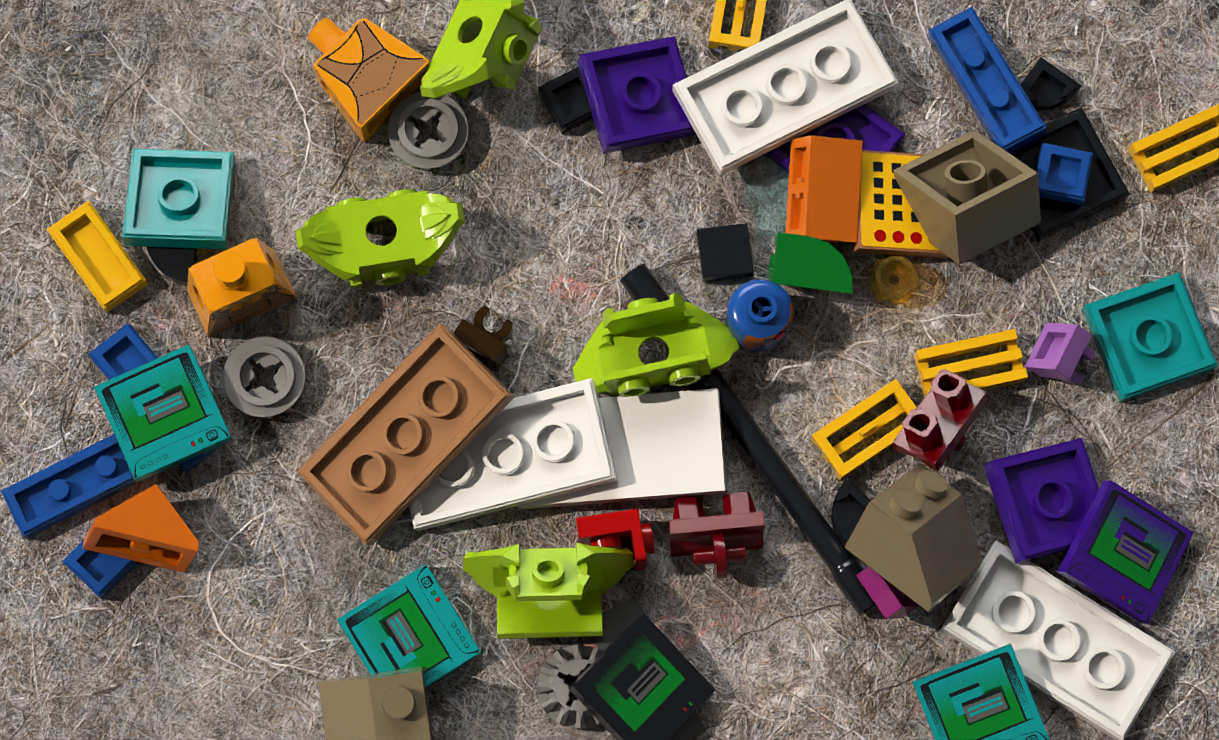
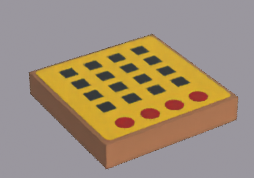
M862 150L857 243H853V253L949 258L930 243L894 177L893 170L925 154Z

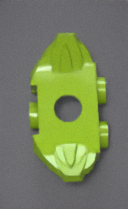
M459 0L428 66L427 72L421 80V95L423 97L438 98L453 92L459 98L466 99L472 85L488 79L494 83L493 87L516 89L518 79L535 42L543 31L537 18L524 13V0Z
M403 189L391 192L384 198L367 200L357 197L339 201L335 206L325 207L326 211L311 216L304 223V226L295 230L300 251L307 254L316 263L344 281L349 280L351 287L361 288L365 281L375 280L376 285H392L404 281L407 274L417 273L418 277H426L430 274V267L440 258L460 227L464 224L465 217L462 203L453 202L451 198L445 195L428 194L427 190L417 192L413 189ZM391 220L395 224L397 233L391 243L379 246L373 244L367 238L366 231L370 223Z
M673 293L669 295L670 300L658 302L656 298H643L629 303L626 310L615 312L614 308H607L602 313L603 321L585 345L580 357L573 366L575 382L592 378L595 381L598 394H610L611 397L616 395L625 398L635 397L647 393L650 388L665 384L683 386L697 382L701 379V376L709 375L711 370L724 365L731 358L732 353L739 350L738 341L732 336L728 326L689 302H684L680 294ZM659 339L665 342L669 348L667 360L646 365L640 360L639 351L646 341Z
M576 543L574 548L519 549V544L494 550L469 551L463 557V570L472 576L479 586L497 597V639L603 636L601 594L617 584L624 574L633 567V553L627 547L609 548Z

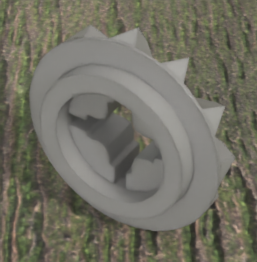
M421 92L412 94L395 107L388 122V138L392 151L396 153L406 166L411 165L425 172L438 167L447 168L450 162L457 156L462 155L467 138L469 137L468 121L463 109L455 100L447 95L429 98L423 97ZM438 119L437 132L442 137V141L429 138L425 143H421L418 148L420 133L415 128L414 123L429 126L432 121L435 122Z
M256 337L243 342L231 352L223 369V386L232 405L247 416L271 419L275 415L290 411L298 398L303 395L306 372L299 354L288 343L274 337ZM252 362H255L258 367H262L267 372L273 368L278 370V373L273 377L276 384L275 388L278 391L276 394L271 390L268 391L264 386H260L257 389L252 388L251 385L257 380L254 374L255 370L251 365Z
M581 644L568 646L556 650L542 665L537 682L539 701L546 714L558 724L572 729H586L600 724L579 700H574L571 707L567 706L570 700L569 686L564 683L563 679L559 678L560 674L565 677L577 678L581 672L586 670L587 666H590L603 653L599 648Z

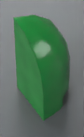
M781 232L776 234L775 254L770 256L767 279L781 285L853 294L852 273L844 256L832 245L810 236Z

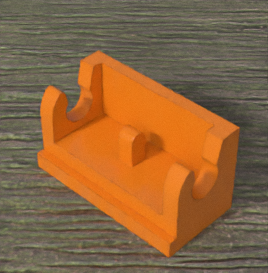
M812 135L791 139L785 233L810 236L829 244H837V242L857 243L863 140Z

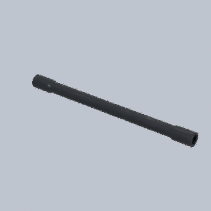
M641 264L632 269L620 280L634 301L643 298H656L658 302L670 300L646 264ZM714 369L711 370V374L701 376V379L696 384L700 389H719L721 419L829 568L833 580L858 615L863 614L876 605L856 576L864 570L860 562L853 558L848 550L844 548L845 546L719 370Z

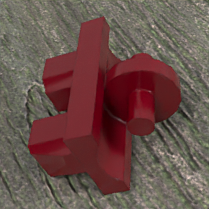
M946 369L940 370L931 382L932 388L917 409H912L902 422L903 428L892 442L895 451L915 457L937 472L952 451H959L966 443L964 434L989 400L986 391L967 383L965 378Z
M747 491L729 493L723 496L722 506L724 515L704 517L701 498L696 496L677 498L674 503L673 520H669L670 557L693 555L694 566L713 564L715 577L719 579L727 578V562L746 561L745 550L763 548V530L765 529L763 511L756 512L751 495Z

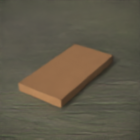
M439 323L297 472L365 545H372L515 397L444 324Z

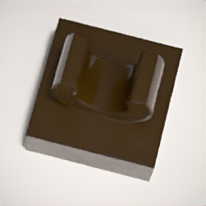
M483 306L474 316V325L462 318L453 334L484 366L497 373L508 357L507 345L504 343L512 335L513 322L507 319L499 331H487L484 328V323L490 315V308Z

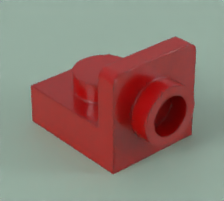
M638 508L576 518L578 543L598 547L622 548L621 543L631 542L635 571L646 569V555L655 553L651 524L650 522L641 524Z

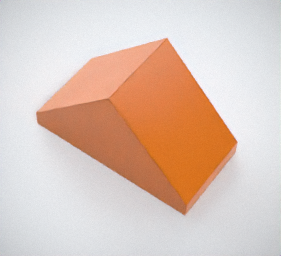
M154 484L96 517L84 539L82 549L184 573L198 552L199 541L157 484Z

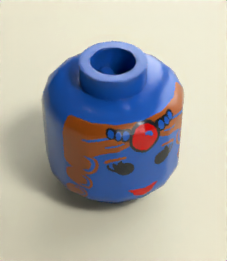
M766 279L751 280L740 285L731 295L726 311V326H728L732 336L742 348L754 352L768 351L779 346L788 336L794 318L793 302L788 292L777 283ZM753 309H756V310H757V314H756V315H755L754 312L752 311ZM762 314H769L766 317H762Z

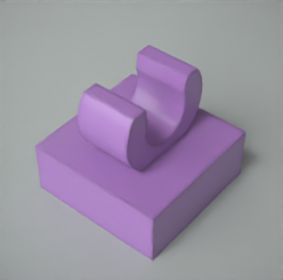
M1046 323L1024 367L1038 377L1056 378L1063 382L1080 384L1084 378L1075 371L1079 359L1093 360L1095 357L1094 351L1087 346L1091 334L1078 324Z

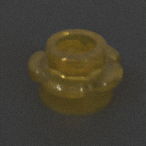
M891 255L886 259L878 260L870 271V278L873 279L870 285L871 291L881 301L890 300L895 305L903 304L912 298L913 290H917L919 287L920 276L917 269L914 268L907 258L900 255ZM896 276L899 279V283L891 284L889 278Z

